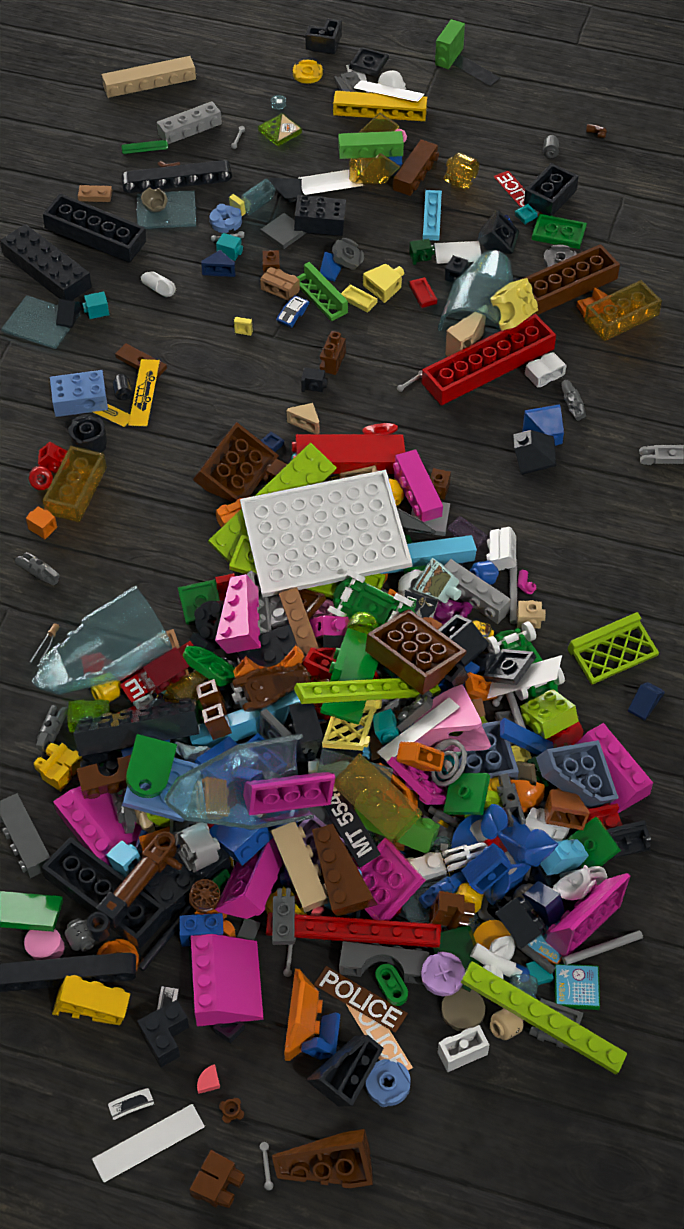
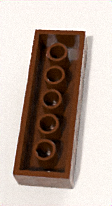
M600 244L525 277L528 278L532 286V293L538 304V311L534 314L539 315L592 291L594 287L599 288L618 279L620 264Z

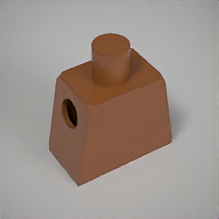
M559 788L550 790L544 806L546 824L584 830L590 814L579 795L564 792Z

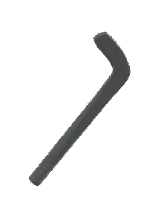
M485 894L483 895L478 915L484 922L496 920L488 913L489 902ZM529 945L520 949L548 973L552 974L555 971L556 967Z

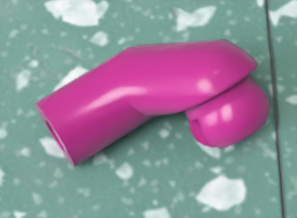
M526 570L519 571L517 586L525 594H533L536 590L535 583L532 585V582L527 581L528 572Z

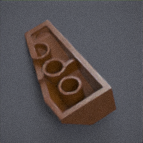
M365 1129L339 1133L272 1155L276 1176L279 1179L300 1182L311 1180L321 1182L322 1185H328L329 1183L340 1184L344 1188L373 1185L370 1148Z

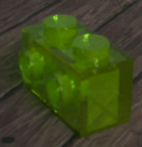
M109 700L69 701L67 719L69 731L74 732L78 721L83 717L91 716L96 718L100 717L101 714L111 713Z

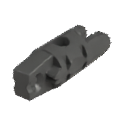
M569 380L562 381L561 386L564 392V399L569 411L577 421L585 418V407L578 390L574 388Z
M25 552L22 557L18 556L15 558L17 565L38 579L51 585L58 583L59 573L34 555Z
M51 706L37 736L36 747L39 752L46 753L45 751L49 744L54 743L66 718L68 708L62 707L56 717L57 707Z
M508 773L499 775L500 786L497 787L502 808L508 817V827H513L514 821L511 813L515 811L521 825L526 824L515 783L511 784Z
M127 788L123 789V796L119 797L118 792L111 794L118 822L122 823L125 834L133 833L135 828L134 822H137L135 810L122 806Z

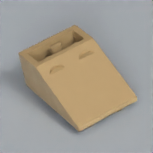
M486 306L476 310L473 314L463 318L459 323L447 330L445 354L448 357L481 340L485 331Z

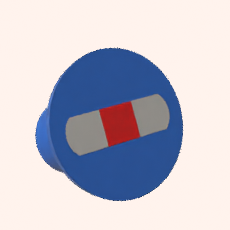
M470 815L456 828L451 848L462 845L471 846L477 843H485L487 846H490L492 843H495L504 851L511 864L520 863L517 859V852L520 848L499 835L492 840L483 836L481 832L483 815ZM512 815L513 827H508L507 825L502 830V833L525 846V840L531 831L526 824L521 825L518 818ZM526 865L524 868L517 867L509 870L511 884L508 892L520 886L523 877L531 868L530 865Z

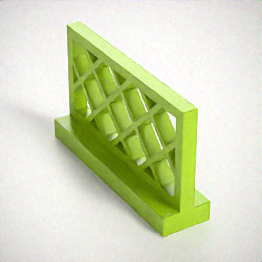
M638 612L571 640L568 651L571 655L574 654L591 685L659 655L657 648L640 622L641 617ZM638 629L641 633V638L638 639L630 636V632ZM614 638L626 639L624 647L614 644ZM628 640L639 644L637 651L626 648ZM600 644L609 646L607 654L597 651V646ZM641 645L649 647L651 653L644 654L639 652ZM611 648L621 650V657L609 655ZM584 651L592 653L591 661L583 659L580 653ZM627 652L635 655V659L631 662L624 660V653ZM598 655L606 658L604 665L594 663V656ZM608 659L619 662L618 667L615 669L606 667ZM591 666L601 669V675L594 678L590 672Z

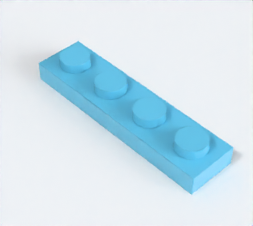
M426 190L423 239L439 241L442 191Z

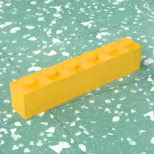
M335 91L333 115L426 121L427 97L422 96L417 102L377 93Z

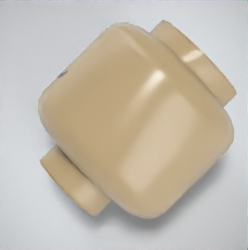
M503 1008L492 1015L490 1022L491 1032L497 1038L508 1040L522 1031L523 1019Z

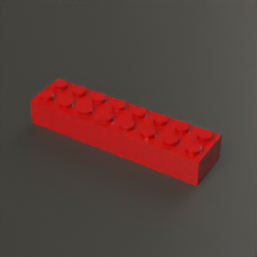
M534 314L514 328L499 331L422 369V385L442 406L554 350L556 334Z

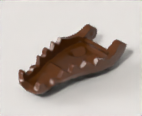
M298 663L296 666L288 668L275 666L272 669L268 667L256 669L243 677L234 679L232 683L234 688L242 687L248 702L242 706L244 712H253L271 706L285 695L294 691L296 683H309L310 676L307 669L301 663Z

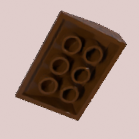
M236 422L193 478V481L206 491L235 503L240 498L250 497L265 476L268 465L272 464L279 455Z
M410 609L368 633L365 652L422 695L435 687L466 654L465 649Z

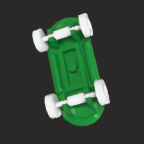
M349 569L346 575L351 578H347L338 584L333 594L334 607L329 606L327 610L339 617L347 616L372 630H375L408 609L416 614L415 610L411 607L413 601L398 593L392 596L364 582L365 577Z
M529 621L522 624L523 632H520L521 630L517 628L515 630L501 631L494 637L486 638L489 643L487 648L490 653L498 654L502 649L534 652L536 656L533 663L543 661L530 642L536 639V632ZM559 667L557 679L515 691L520 700H524L527 703L552 689L558 692V685L565 682L564 674Z

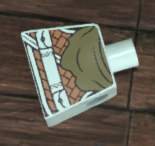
M433 558L413 587L420 594L442 603H446L449 598L458 600L461 596V590L456 588L459 580Z

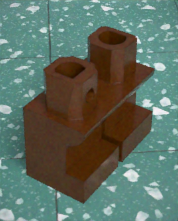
M331 331L320 354V359L322 360L320 370H325V373L336 375L344 358L346 338H342L341 333Z
M439 891L429 909V924L448 926L449 930L468 926L469 918H473L475 915V903L464 902V895Z
M210 1150L201 1167V1171L198 1172L189 1189L191 1197L197 1200L202 1199L215 1208L218 1205L230 1208L235 1195L226 1189L229 1183L240 1188L245 1180V1174L236 1169L234 1162Z

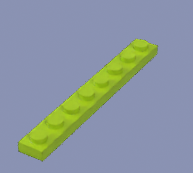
M401 678L296 683L294 691L301 704L415 698L420 694ZM437 684L429 691L433 696H438L441 689Z
M472 961L469 964L461 980L462 984L612 1073H619L627 1055L625 1051Z

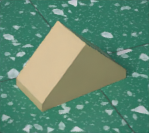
M313 403L287 409L288 423L314 434L320 433L319 419Z

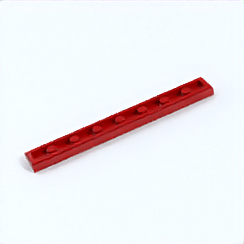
M268 912L266 935L272 936L273 912ZM295 914L296 938L440 948L441 924Z

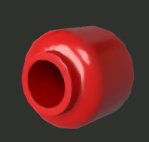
M36 466L30 471L29 482L34 489L45 490L51 486L53 476L47 467Z

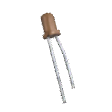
M58 624L52 625L51 629L48 630V634L43 640L42 644L44 643L48 635L51 636L52 639L55 638L56 632L59 629ZM51 639V641H50V644H49V646H48L46 652L48 651V649H49V647H50V645H51L52 639ZM42 644L40 645V647L38 648V650L36 651L35 655L33 656V658L31 659L30 662H32V660H33L34 657L36 656L37 652H38L39 649L41 648Z

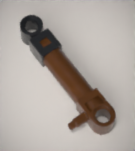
M167 831L158 833L142 852V859L113 894L111 892L108 893L96 908L97 912L88 917L87 927L93 940L104 941L109 937L111 933L110 925L114 928L118 926L129 912L128 907L157 872L161 873L167 864L177 870L182 868V864L173 858L177 852L173 834ZM164 844H169L168 847H161ZM97 925H103L100 929L94 928Z

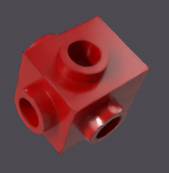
M49 442L39 450L38 464L57 473L67 465L68 451Z

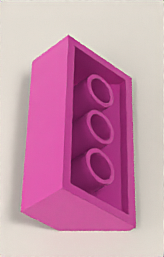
M603 723L588 731L577 744L599 740L618 795V799L610 804L617 803L619 805L618 813L650 795L653 782Z
M329 772L245 782L243 797L248 814L257 815L331 805L335 775Z
M273 838L243 866L236 861L215 908L217 912L248 919L255 915H260L265 910L267 899L272 893L271 890L278 879L279 870L284 864Z

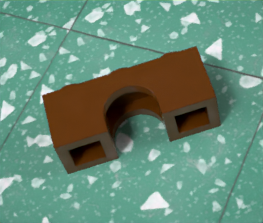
M215 679L196 686L198 698L204 709L202 710L204 722L212 739L216 740L231 734L232 730L224 699Z
M131 755L117 758L119 768L111 776L102 775L97 764L78 768L77 773L84 799H95L102 794H114L121 789L127 788L126 773Z

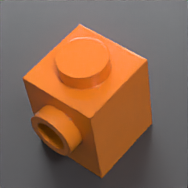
M39 506L26 517L28 529L43 539H46L57 528L55 516L50 511L44 510Z

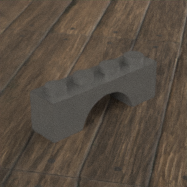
M343 941L339 974L361 977L370 966L384 963L394 966L401 973L404 982L424 985L421 971L423 963L429 957V952L420 948L410 950L403 949L400 946L385 947L378 943L361 944L360 942Z

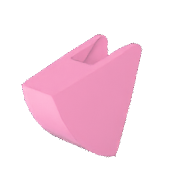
M463 684L435 697L432 708L418 719L420 720L447 698H450L460 708L421 736L415 743L418 742L434 748L441 741L451 738L458 740L465 747L466 751L487 750L491 747L490 741L482 727V721ZM463 731L459 736L449 735L451 732ZM455 745L448 746L444 750L460 752V749Z

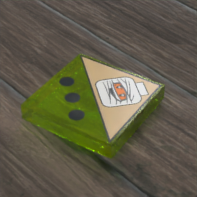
M283 113L258 126L259 131L277 146L302 133V128Z

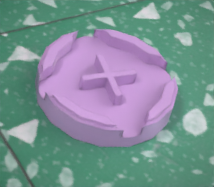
M439 952L429 956L423 963L421 971L422 982L427 990L433 994L449 996L459 991L462 987L461 980L465 974V969L460 959L455 955Z

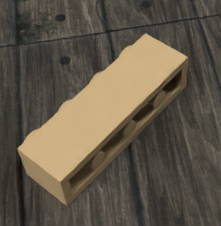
M293 821L271 830L304 913L327 904L328 893L326 885L320 882L319 877L322 874L318 864L313 865L311 857H314L310 845L305 846L303 838H306L302 826L297 827L296 822Z

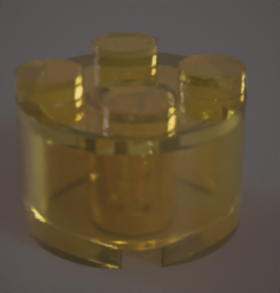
M457 152L453 158L450 157L446 165L448 168L444 181L467 190L473 184L471 182L472 178H476L478 174L479 162L471 156Z

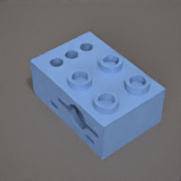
M102 370L50 377L55 417L108 410Z

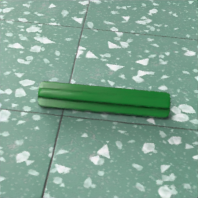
M167 140L122 145L123 154L168 149Z

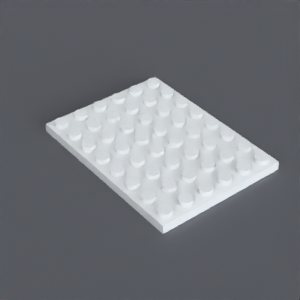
M386 470L240 499L262 598L278 595L281 592L296 587L298 590L343 581L351 578L346 575L348 569L364 577L412 567L411 556Z

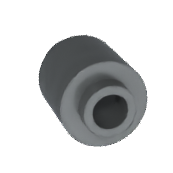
M549 135L543 143V154L547 158H554L559 153V140L556 136Z

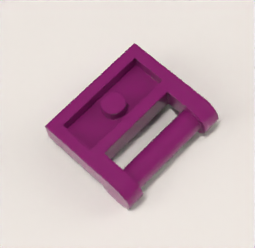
M449 599L446 603L438 601L433 618L444 625L456 612H460V616L467 618L473 606L469 602L459 603Z

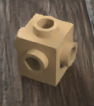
M533 600L518 601L517 628H522V624L527 621L533 625L534 629L541 627V621H545V609H542V602Z

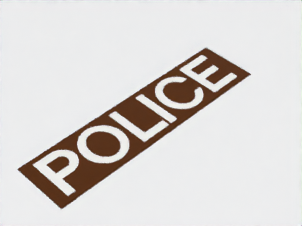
M327 966L314 983L316 987L395 1033L408 1014Z

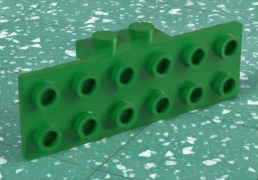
M350 628L347 629L341 648H336L333 657L336 662L332 661L328 672L332 674L330 682L373 679L378 661L365 652L366 633ZM367 700L323 703L320 713L359 725Z

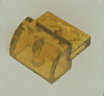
M195 670L167 687V694L164 697L166 701L173 703L179 702L183 698L198 700L196 686L210 680Z

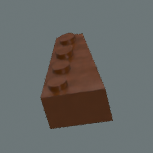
M329 824L312 829L331 909L336 917L378 905L334 825Z

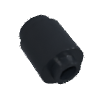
M117 375L113 381L115 397L118 400H128L133 395L130 380L126 375Z

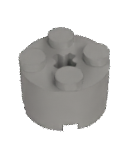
M205 821L188 827L174 836L176 845L180 844L181 851L178 852L185 866L190 871L193 870V872L217 862L219 859L217 850L220 849V844L215 837L212 838L210 835L209 827Z

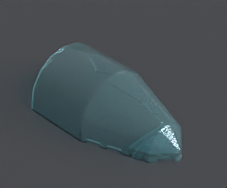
M492 250L484 252L454 281L438 325V331L442 330L445 319L450 313L460 310L474 311L485 315L501 331L499 325L501 312L496 305H492L490 298L504 286L513 282L511 261L505 254Z
M134 586L81 620L82 624L75 631L71 630L68 633L69 637L61 645L58 643L40 660L37 666L39 671L35 679L32 678V683L38 689L62 695L122 681L170 651L172 644L148 601L140 590Z
M302 734L238 744L178 776L164 798L165 804L187 821L239 827L249 830L313 819L314 814L308 808L249 815L243 797L245 782L298 775L296 744L298 739H303Z

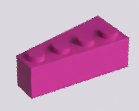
M417 450L396 455L395 463H393L394 478L400 483L406 498L414 510L415 516H418L423 522L442 517L443 504Z
M247 574L230 577L215 639L227 654L261 648V642L258 638L260 635V628L258 627V620L260 619L257 612V607H259L258 587Z

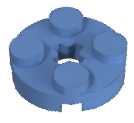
M225 204L217 205V208L209 216L212 228L221 233H228L232 229L235 231L242 224L241 210L233 206H226Z
M389 1059L376 1062L366 1080V1091L369 1097L381 1107L397 1105L410 1092V1074L402 1063H396ZM384 1078L394 1080L392 1087L383 1086Z

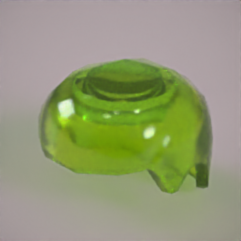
M368 612L355 613L347 625V629L350 628L366 634L379 627L377 619Z

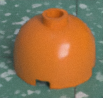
M510 780L511 784L515 783L523 813H528V810L532 807L537 808L541 804L545 794L544 784L536 782V786H533L527 780Z

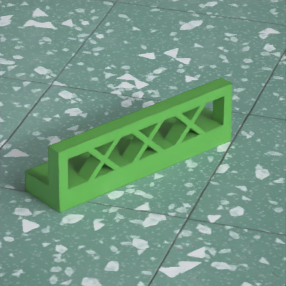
M310 262L304 264V273L297 276L300 281L304 279L309 281V284L300 282V289L330 321L347 314L348 301ZM310 289L318 290L319 293H311ZM320 299L328 300V304H327V303H321L319 300H320ZM329 309H336L338 312L331 314Z

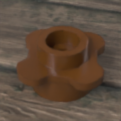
M239 1098L228 1099L219 1104V1109L223 1113L222 1120L224 1123H230L234 1119H243L244 1111L241 1110V1100Z

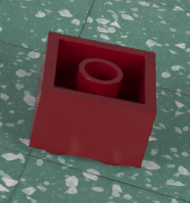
M174 647L144 666L139 672L138 678L150 696L155 692L159 695L167 689L171 682L174 685L181 681L187 674L186 670L189 668V665L177 647Z

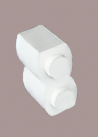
M554 352L544 354L541 359L532 360L526 365L525 375L536 387H542L550 381L562 377L566 371V364Z

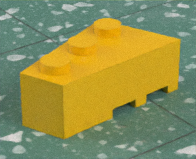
M76 975L66 976L59 988L52 1015L59 1016L60 1012L72 1013V1018L79 1019L80 1015L93 1017L92 1021L120 1025L125 1017L130 993L125 992L122 988L106 987L101 982L84 981Z

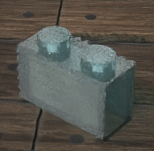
M265 178L241 195V200L245 203V210L248 215H251L254 211L256 212L263 204L265 205L268 201L273 200L275 187L268 179Z

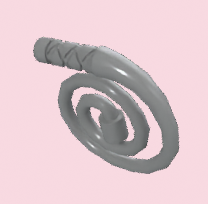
M450 738L441 741L434 747V749L443 751L444 756L451 755L455 761L454 766L451 761H443L448 774L444 775L441 771L437 772L440 778L444 780L451 778L450 780L441 782L436 778V771H431V778L438 786H447L454 783L463 773L467 763L465 747L458 740ZM455 745L462 753V762L459 770L458 755L450 750L444 751L448 746Z

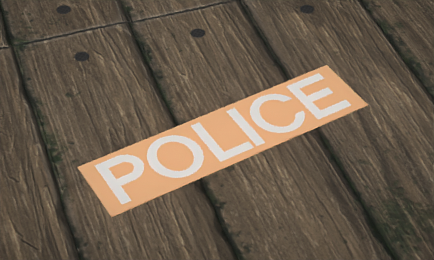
M347 1005L364 1035H369L384 1048L379 1056V1060L389 1059L396 1063H402L407 1070L413 1068L388 1028Z

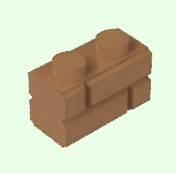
M270 267L260 279L262 290L287 301L300 290V279L295 275L284 273L280 269Z

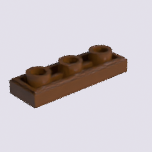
M127 343L115 353L117 359L138 370L141 359L157 360ZM161 361L159 362L156 379L167 369V364Z

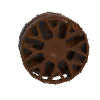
M201 879L193 884L189 894V903L195 911L207 913L217 906L220 898L218 885L209 879Z

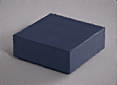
M273 432L268 433L260 440L274 452L284 445V440Z

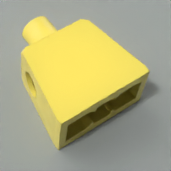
M383 264L363 274V286L385 303L401 288V276L404 275V270L400 266L393 269L389 265Z

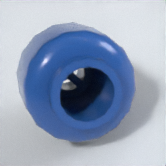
M491 561L474 563L470 569L471 573L489 585L494 584L499 575L498 568Z

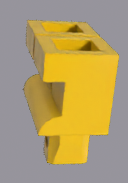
M50 743L45 751L46 755L50 757L47 761L38 757L34 762V768L41 774L42 780L61 792L72 779L71 776H74L77 773V769L81 768L80 761L82 756L79 757L77 750L72 751L63 743L59 746Z

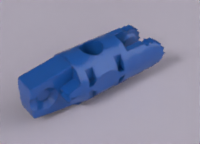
M459 871L451 877L447 876L430 886L418 898L425 909L431 907L439 891L456 893L457 888L466 882L463 872Z

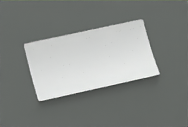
M357 169L298 178L302 179L304 195L363 186Z

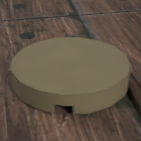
M461 987L456 993L444 997L441 1009L443 1020L456 1031H464L465 1029L478 1026L485 1016L483 998L476 991L471 990L468 992Z

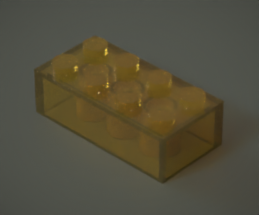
M640 280L587 305L585 321L606 341L658 316L662 300Z
M70 446L43 498L44 509L50 511L53 516L80 522L107 468L105 455Z
M360 753L335 779L334 787L394 845L423 815L417 806Z

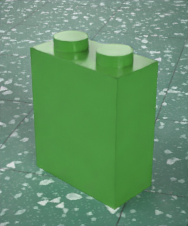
M451 19L436 40V66L449 69L461 53L464 46L465 23Z

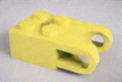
M528 278L507 284L490 298L492 305H496L500 309L501 320L499 325L501 331L516 327L538 311V304L534 299L532 286Z

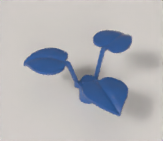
M491 804L487 808L481 821V832L485 838L492 840L499 835L520 848L517 852V859L520 863L511 864L513 868H524L526 865L537 867L559 845L541 829H534L529 833L525 840V846L502 833V830L507 827L508 817L505 810L496 804ZM508 872L496 883H493L490 889L484 892L486 899L491 905L502 899L508 892L511 884Z

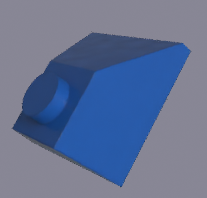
M560 404L525 410L522 432L533 430L551 435L555 438V446L562 444L564 428Z

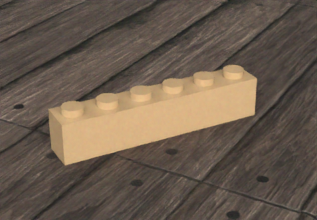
M191 56L105 73L102 74L106 95L109 98L195 80L196 74Z

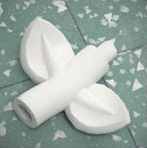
M503 936L495 939L491 943L489 950L479 943L474 946L470 956L484 965L483 968L504 979V974L508 977L513 975L519 978L522 974V970L516 967V963L510 961L515 951V940L512 936Z

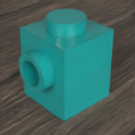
M223 233L216 243L217 251L221 250L231 260L235 261L238 255L242 254L243 246L239 237Z
M104 292L84 295L85 303H82L84 313L88 312L89 319L109 315L108 303Z
M392 709L379 712L373 716L374 731L382 745L391 742L400 735V730L397 728L398 720Z

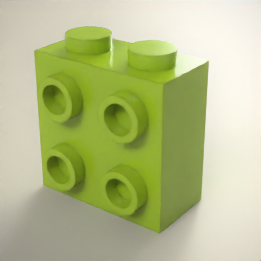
M554 689L520 706L524 724L528 725L536 734L541 735L544 739L579 722L575 705Z

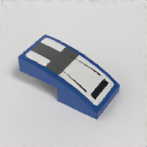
M294 295L278 315L277 322L292 328L298 317H302L310 302Z

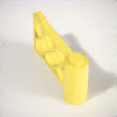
M382 699L366 701L363 713H368V715L361 718L359 725H362L364 728L358 731L354 728L359 725L331 716L322 742L323 748L363 751L364 747H368L370 742V736H368L374 713L381 709ZM340 723H341L342 725H344L343 727H341V728H339V729H336V728L334 727V726H336V725H338V724H340ZM349 730L351 734L344 737L342 733ZM336 736L339 738L337 741H329ZM355 738H358L360 740L359 743H354L350 741Z

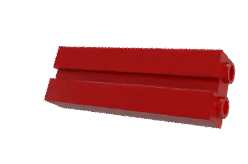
M296 434L295 442H292V453H295L293 459L307 445L312 443L337 467L332 474H340L374 465L377 471L386 470L387 474H394L393 463H395V456L405 453L403 435Z

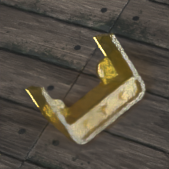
M379 113L358 133L396 131L399 125L382 113ZM381 153L372 158H349V180L355 184H382L387 182L389 177L400 166Z

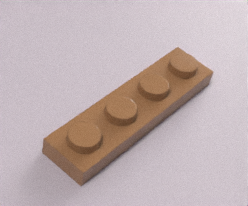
M296 587L279 593V597L297 647L303 652L304 661L310 648L318 649L319 647L298 588Z

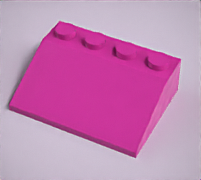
M80 786L69 790L53 801L57 814L83 847L109 866L111 864L106 854L121 840L127 845L132 844L136 846L142 828L134 822V832L125 834L122 823L118 822L110 793L102 794L95 799H84Z
M628 873L605 879L599 885L595 884L586 898L579 899L571 912L569 910L566 911L557 925L552 924L546 932V942L562 958L572 954L621 906L630 875Z
M217 934L191 936L194 1005L197 1026L264 1020L257 941Z

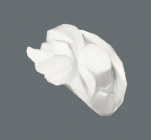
M175 741V744H177L176 752L184 760L192 763L195 762L197 757L211 749L208 746L195 747Z
M584 865L583 869L576 870L560 879L553 885V890L560 893L561 898L567 900L583 899L587 896V893L591 892L596 880L591 881V873L588 867Z

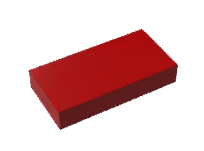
M425 277L409 281V286L421 308L437 304V298Z

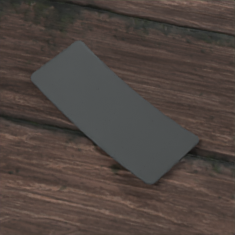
M249 918L244 919L237 938L254 940L260 923Z

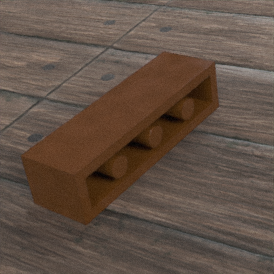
M424 140L419 141L395 175L393 181L394 191L411 196L414 190L418 189L419 183L424 180L426 173L431 170L434 161L438 160L437 144Z

